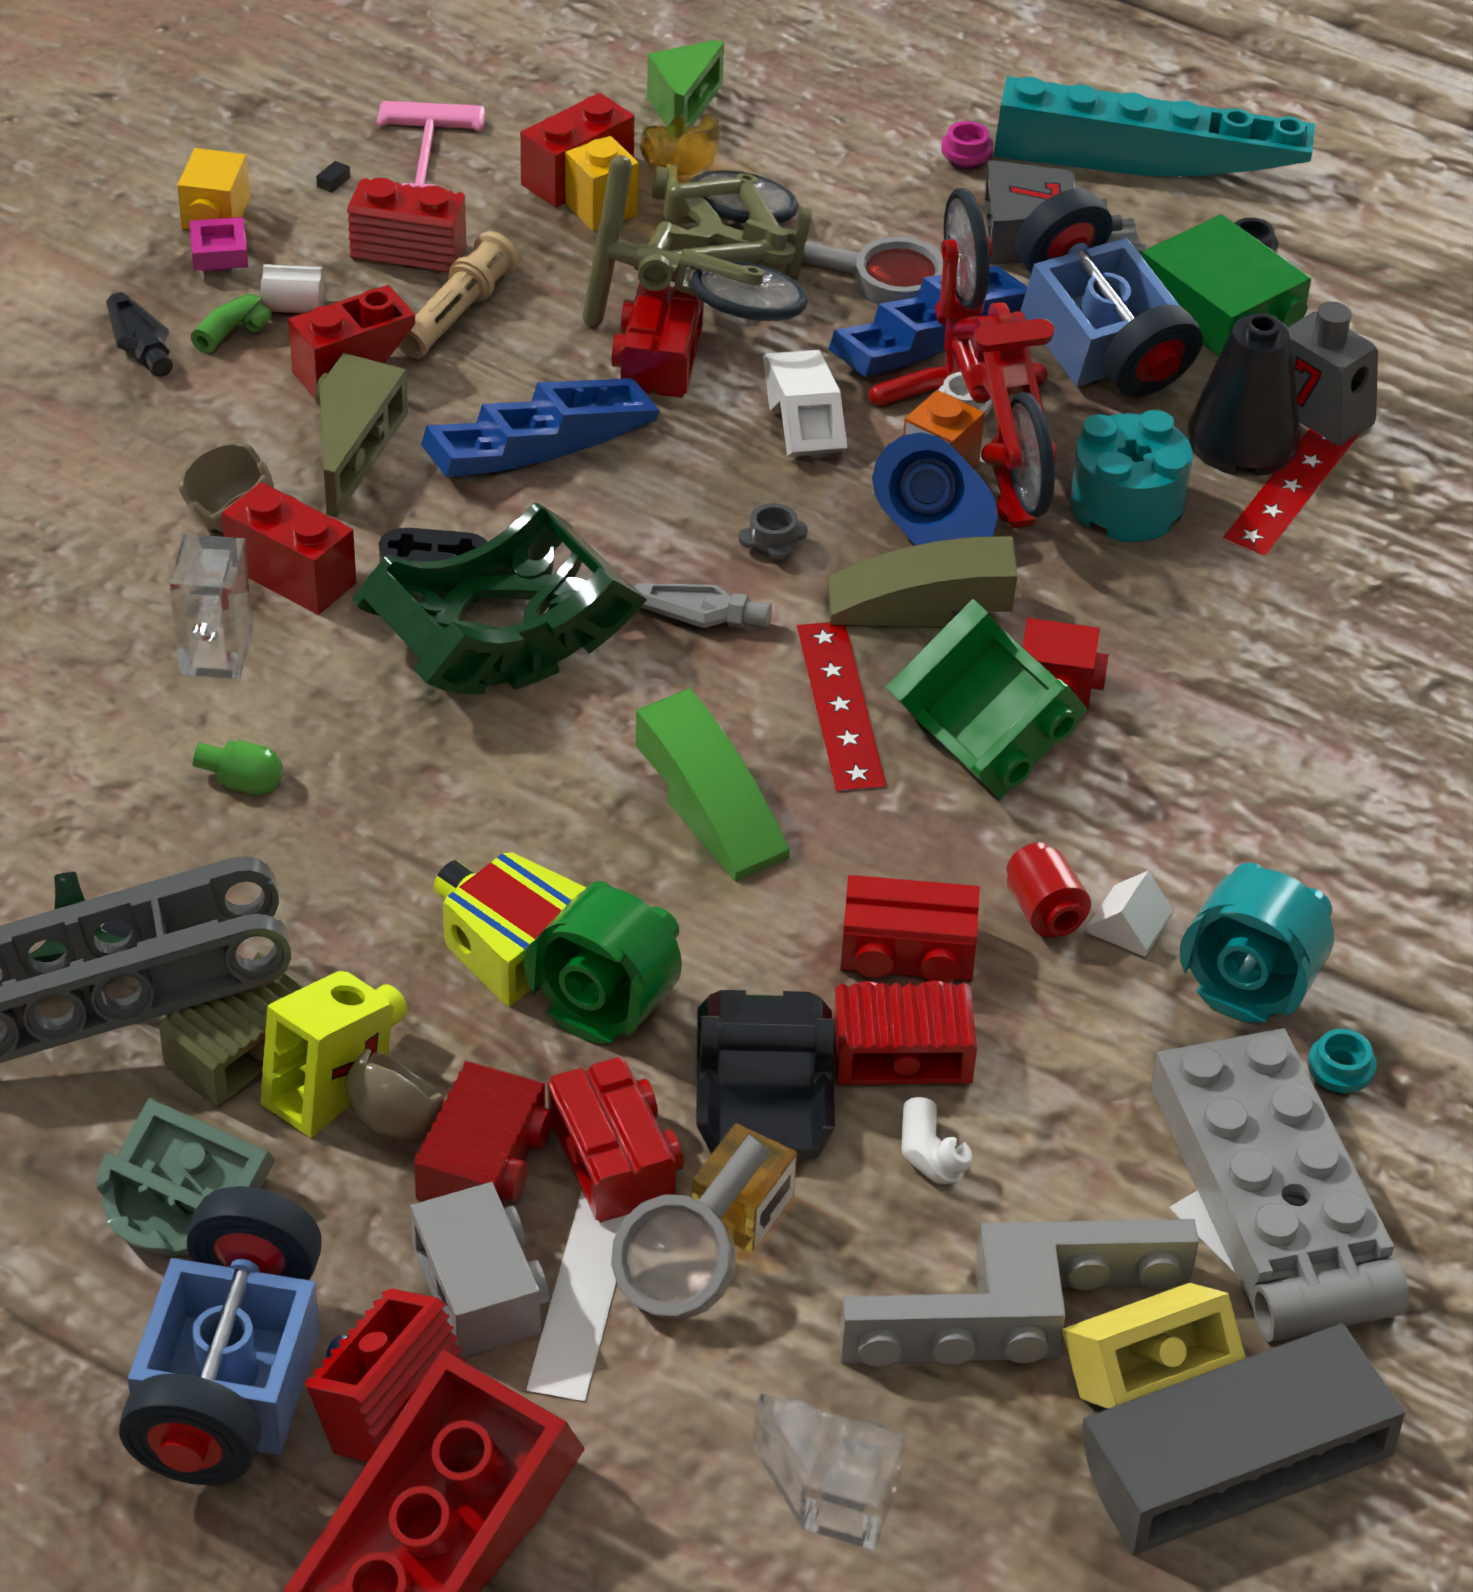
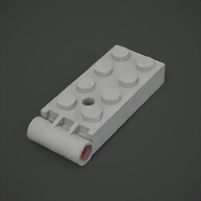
M1281 1028L1156 1052L1151 1090L1251 1305L1257 1327L1264 1340L1273 1342L1316 1333L1340 1323H1344L1345 1326H1351L1406 1314L1410 1303L1409 1288L1401 1265L1396 1259L1389 1258L1392 1256L1394 1244L1286 1029Z

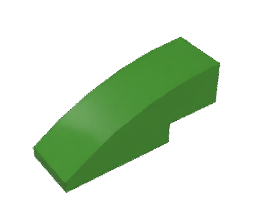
M691 688L636 710V747L667 782L668 803L735 882L789 858V846L756 781L732 742Z

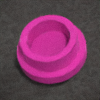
M961 121L949 127L948 133L942 139L941 152L945 158L955 165L963 168H972L991 158L993 154V141L989 137L988 129L982 124L973 121Z

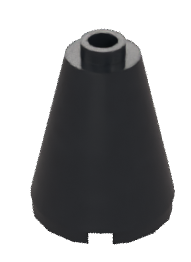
M1255 313L1239 319L1234 324L1189 418V443L1193 453L1203 463L1223 473L1236 475L1237 467L1256 468L1255 476L1269 475L1285 468L1296 457L1300 445L1301 432L1291 335L1284 323L1267 313Z

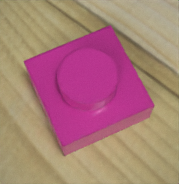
M244 217L189 221L193 271H226L231 268L248 267Z

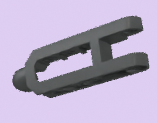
M248 856L234 857L0 925V1019L6 1024L5 1029L0 1033V1063L250 990L277 980L289 966L291 948L284 924L281 920L273 918L279 905V897L275 876L270 867L257 858ZM240 882L255 883L262 888L260 896L250 904H232L225 898L227 891L233 885ZM112 920L123 921L132 928L130 934L124 940L117 943L102 942L94 935L95 930L101 924ZM250 937H265L274 943L272 950L260 959H245L236 952L238 946ZM42 940H55L66 947L65 953L53 962L36 961L28 954L30 948ZM118 976L132 977L140 983L139 989L127 998H111L102 991L103 986L110 979ZM50 996L65 997L73 1004L72 1009L60 1018H45L34 1010L41 1000Z

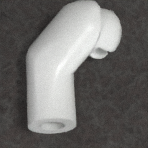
M915 1097L907 1100L903 1105L901 1146L903 1158L937 1184L959 1182L963 1178L964 1172L972 1164L973 1158L969 1146L964 1142L955 1149L957 1138L948 1137L942 1141L936 1136L937 1106L932 1100L924 1097Z

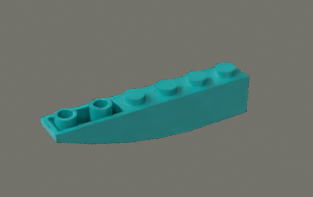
M1007 76L1000 106L993 157L1140 176H1203L1248 172L1311 162L1315 123L1303 122L1290 116L1277 118L1251 114L1238 108L1225 110L1199 106L1194 102L1186 100L1173 102L1147 98L1142 94L1134 92L1122 94L1096 90L1082 84L1070 86L1044 82L1036 77L1018 78Z

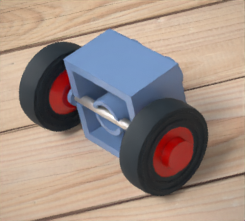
M1084 188L1060 192L1045 200L1030 213L1021 225L1016 237L1015 247L1017 254L1025 267L1031 272L1021 312L1024 313L1026 320L1047 319L1054 325L1055 331L1052 340L1045 345L1076 387L1109 377L1117 389L1131 397L1146 396L1162 390L1181 377L1199 355L1203 344V335L1199 325L1185 309L1180 307L1128 238L1107 243L1112 232L1113 220L1108 208L1095 193Z
M237 1186L222 1188L208 1194L196 1208L187 1233V1249L193 1261L170 1259L127 1378L130 1395L120 1418L119 1436L123 1446L135 1460L153 1472L188 1484L221 1485L242 1477L252 1464L256 1451L282 1455L320 1336L315 1281L309 1280L319 1260L322 1236L312 1216L295 1202L264 1189Z

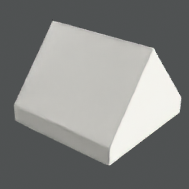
M1146 871L1114 885L1087 925L1086 933L1146 957L1171 919L1174 909L1150 872Z

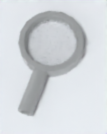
M748 1135L699 1201L687 1195H661L642 1202L624 1218L613 1240L611 1266L619 1289L633 1305L660 1319L685 1320L707 1312L725 1295L735 1274L737 1250L730 1228L721 1218L769 1156L771 1151Z

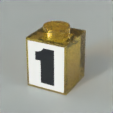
M735 1123L693 1178L692 1198L699 1201L748 1135L771 1151L769 1156L721 1218L730 1228L734 1244L752 1253L794 1196L797 1152ZM691 1215V1224L701 1228L709 1237L714 1239L713 1232L703 1220Z

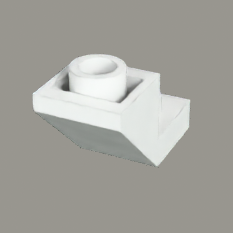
M809 350L765 354L763 362L770 411H781L787 457L842 453L848 447L841 392L821 351Z

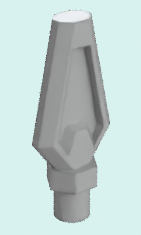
M637 583L635 586L647 599L641 608L702 628L725 622L728 623L729 627L744 629L745 625L768 628L771 621V604L750 601L748 595L733 593L730 595L719 585Z

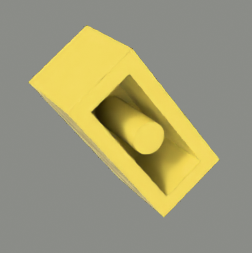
M1193 1283L1181 1285L1062 1329L1080 1399L1107 1409L1246 1358L1229 1293Z

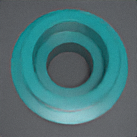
M1335 1029L1325 1033L1313 1044L1309 1052L1307 1066L1313 1079L1324 1088L1339 1093H1353L1366 1088L1372 1082L1376 1072L1377 1061L1371 1044L1363 1035L1349 1029Z

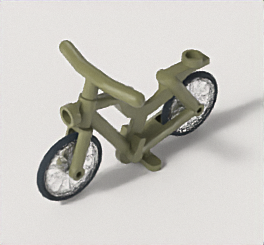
M618 155L611 160L582 318L586 325L596 327L604 319L615 261L634 266V270L638 271L640 283L648 290H663L672 281L675 282L674 290L698 297L709 306L735 317L757 321H781L796 317L805 310L808 301L807 295L801 285L793 279L797 280L799 276L812 209L800 207L795 230L780 227V223L789 221L798 211L797 199L790 190L768 178L733 170L707 171L696 175L690 182L679 183L676 165L667 164L666 168L657 166L653 181L652 198L663 200L664 219L666 222H661L656 226L648 244L641 243L638 245L620 239L632 163L628 157ZM727 219L738 222L742 230L723 225L721 220ZM689 223L698 224L697 227L689 230L676 226ZM713 241H717V242L726 244V245L702 247V246H705V245H707V244H709V243H711V242H713ZM787 264L785 275L780 272L781 265ZM696 270V271L693 273L692 278L690 279L691 271Z

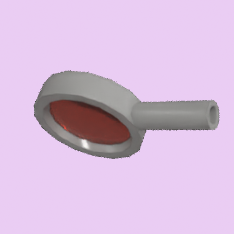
M898 236L877 239L865 245L859 253L806 242L802 263L855 274L854 283L859 293L870 302L878 305L880 303L917 297L923 278L942 275L943 268L942 254L931 244L915 238Z

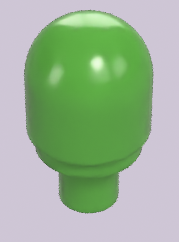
M240 739L237 742L228 740L224 748L199 742L195 749L192 763L193 767L218 773L217 782L224 784L227 789L256 796L265 795L273 791L279 785L283 775V765L276 752L266 746Z

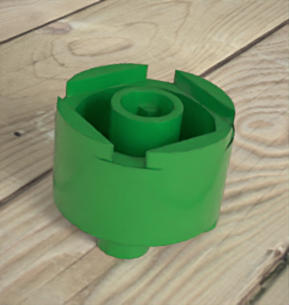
M592 882L570 901L527 948L524 959L527 983L533 994L541 988L546 998L552 1004L546 1013L569 1033L583 1040L599 1044L612 1043L617 1036L626 1035L628 1037L642 1024L679 981L682 970L681 953L676 941L679 935V925L671 913L664 908L650 907L638 897L626 891L613 888L606 882Z

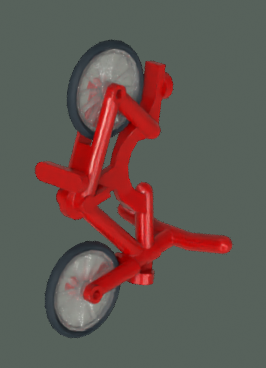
M957 188L949 195L944 213V240L941 243L943 258L940 301L937 302L934 308L938 322L946 326L944 348L947 352L946 366L923 369L877 384L870 389L869 400L873 405L885 406L930 390H937L944 384L945 379L949 375L961 372L973 401L983 404L991 398L998 434L991 443L983 447L981 457L986 464L993 467L1000 490L996 502L998 516L1010 523L1011 528L1032 526L1035 517H1041L1046 514L1052 503L1055 486L1056 448L1051 440L1038 385L1046 381L1048 371L1042 364L1032 363L1029 347L1048 344L1052 340L1055 329L1054 325L1047 319L1026 320L1023 312L1010 313L1007 304L1004 302L992 303L989 306L988 315L978 316L983 313L984 300L989 286L992 245L990 237L986 233L984 219L975 197L966 188ZM1017 394L1012 398V401L1010 403L1008 395Z

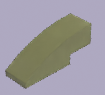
M1013 536L968 537L929 542L878 555L828 575L827 584L830 624L944 628L951 621L952 610L961 611L972 599L986 611L1012 612L1018 577Z

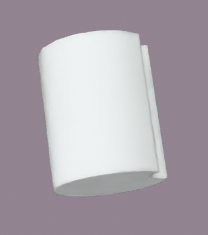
M264 264L263 276L261 278V303L269 307L272 312L306 313L323 306V267Z

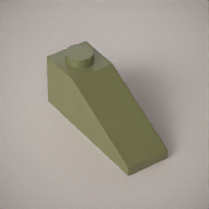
M346 353L341 355L329 373L325 372L322 374L315 392L316 404L321 409L326 513L338 517L408 414L406 369Z

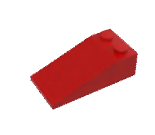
M442 1349L283 1592H481L544 1514L585 1448L566 1421Z

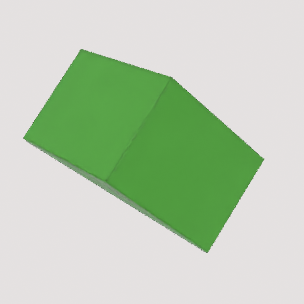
M712 40L648 53L647 98L673 136L683 139L723 86L724 42Z

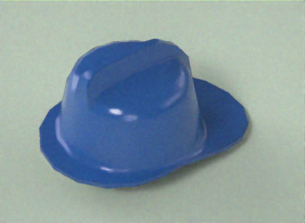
M919 432L902 435L884 448L876 460L872 476L875 497L885 513L915 546L934 541L968 537H992L994 535L998 519L995 497L986 482L953 446L939 436Z

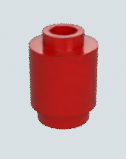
M1045 843L1028 844L1011 856L1006 868L1008 875L1007 886L1032 929L1038 935L1049 938L1065 936L1077 930L1090 912L1091 898L1065 856Z

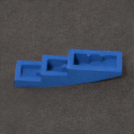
M990 266L989 286L984 300V310L978 316L988 315L989 306L992 303H1006L1010 313L1022 307L1027 286L999 266ZM972 270L962 271L969 294ZM942 275L924 277L917 297L880 303L873 323L834 330L829 350L865 377L905 367L945 351L946 326L938 322L934 309L937 302L940 301Z
M633 378L537 382L531 402L482 404L476 423L426 425L421 445L446 478L500 472L553 460L607 442L657 420L660 410Z

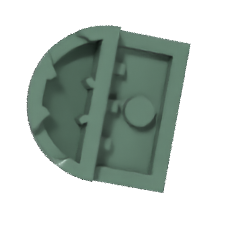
M149 1098L118 1155L114 1156L105 1152L98 1170L97 1189L102 1195L103 1207L107 1217L106 1222L126 1242L155 1254L188 1256V1228L193 1214L203 1198L216 1190L227 1187L241 1186L260 1189L276 1159L268 1151Z

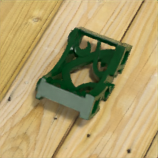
M537 502L533 503L502 533L487 543L462 555L427 562L408 561L392 555L385 556L352 597V602L360 610L381 616L421 659L413 670L426 684L454 693L477 695L485 694L487 686L508 682L514 689H518L557 674L559 672V661L572 655L582 647L588 654L596 650L624 626L647 601L564 518ZM561 543H564L572 553L553 575L554 550ZM582 562L594 573L588 580L575 577ZM484 598L530 600L524 611L523 622L513 626L497 628L488 624L461 620L463 614L472 603Z

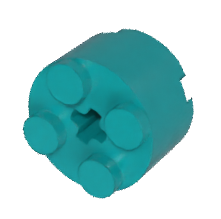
M1148 410L1142 414L1125 413L1109 416L1096 414L1086 418L1083 423L1082 432L1077 439L1069 497L1071 510L1081 524L1089 529L1091 522L1107 529L1106 537L1125 542H1142L1162 537L1170 531L1171 523L1179 518V521L1181 520L1185 509L1193 451L1188 439L1181 431L1174 427L1173 417L1164 411Z
M1242 863L1236 867L1233 873L1220 880L1187 928L1180 944V963L1185 974L1190 968L1200 984L1196 992L1208 1005L1218 1012L1233 1019L1249 1023L1266 1022L1270 1015L1284 1012L1285 1017L1299 1007L1332 952L1334 929L1330 916L1333 907L1324 893L1317 889L1306 887L1289 875L1265 869L1255 863Z

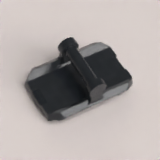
M719 990L710 994L698 1007L696 1125L713 1157L731 1158L748 1135L771 1151L767 1158L795 1159L796 1157V1159H817L835 1129L834 1022L832 1010L821 997L811 992L783 991L782 996L746 995V990Z

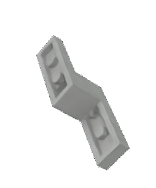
M1195 1219L980 1223L975 1261L978 1294L843 1296L839 1334L841 1364L865 1363L870 1366L880 1367L901 1362H939L946 1365H957L967 1361L1011 1360L1017 1363H1032L1040 1359H1058L1062 1329L1065 1321L1062 1288L1088 1291L1101 1287L1145 1286L1152 1289H1164L1191 1283L1199 1244Z

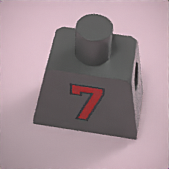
M988 161L984 214L986 233L990 237L992 245L991 265L1022 263L1015 247L1016 237L1021 225L1030 213L1045 200L1060 192L1075 189L1074 173L1066 169ZM1101 199L1107 207V200Z
M1325 302L1318 307L1317 312L1310 313L1288 327L1291 335L1299 422L1340 447L1375 424L1378 350L1374 343L1349 329L1352 311L1348 306L1340 302Z

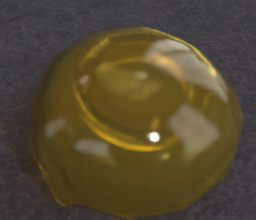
M705 114L698 127H691L685 122L682 115H678L667 127L657 125L643 127L640 139L642 156L655 169L657 166L666 168L667 164L676 165L677 176H693L704 172L714 163L721 140L722 121L711 114Z

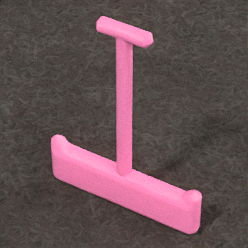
M383 101L379 107L378 126H425L415 183H403L401 186L409 184L412 188L416 186L423 188L434 185L425 184L434 127L465 128L481 132L484 126L485 109L478 105Z

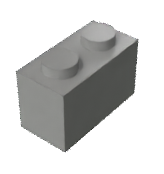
M493 1182L410 1205L412 1250L431 1296L439 1298L446 1304L443 1310L450 1315L447 1321L454 1326L451 1332L459 1338L455 1343L463 1349L460 1352L463 1358L541 1335L540 1304L549 1302L546 1278L537 1260L527 1262L521 1249L525 1247V1236L519 1215L514 1206L503 1207Z

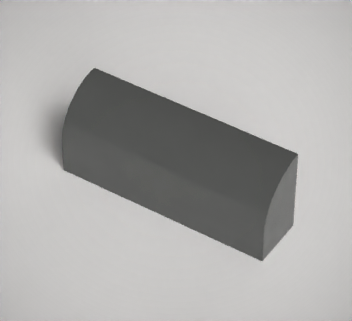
M1340 1323L1084 1417L1082 1432L1087 1463L1098 1495L1132 1555H1135L1393 1456L1405 1412L1344 1323Z

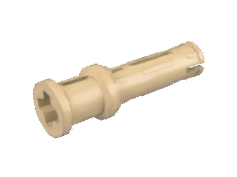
M483 232L474 241L473 251L467 257L458 258L451 265L448 281L415 315L416 324L398 346L400 350L414 359L424 357L429 348L455 323L458 317L472 303L486 301L494 292L495 282L501 276L510 275L517 268L519 257L514 245L498 232ZM500 253L501 258L493 261L492 259Z

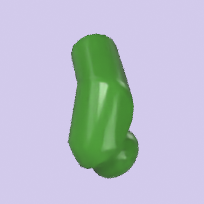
M245 294L215 308L191 333V341L199 351L211 353L240 322L250 332L258 333L272 317V311L260 302L261 297L254 294Z

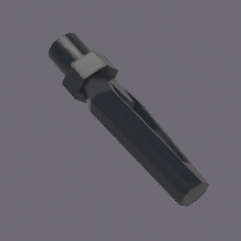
M123 292L111 294L106 304L117 348L135 354L140 362L147 369H150L155 376L164 377L168 375L173 369V362L168 356L170 350L165 344L169 335V329Z

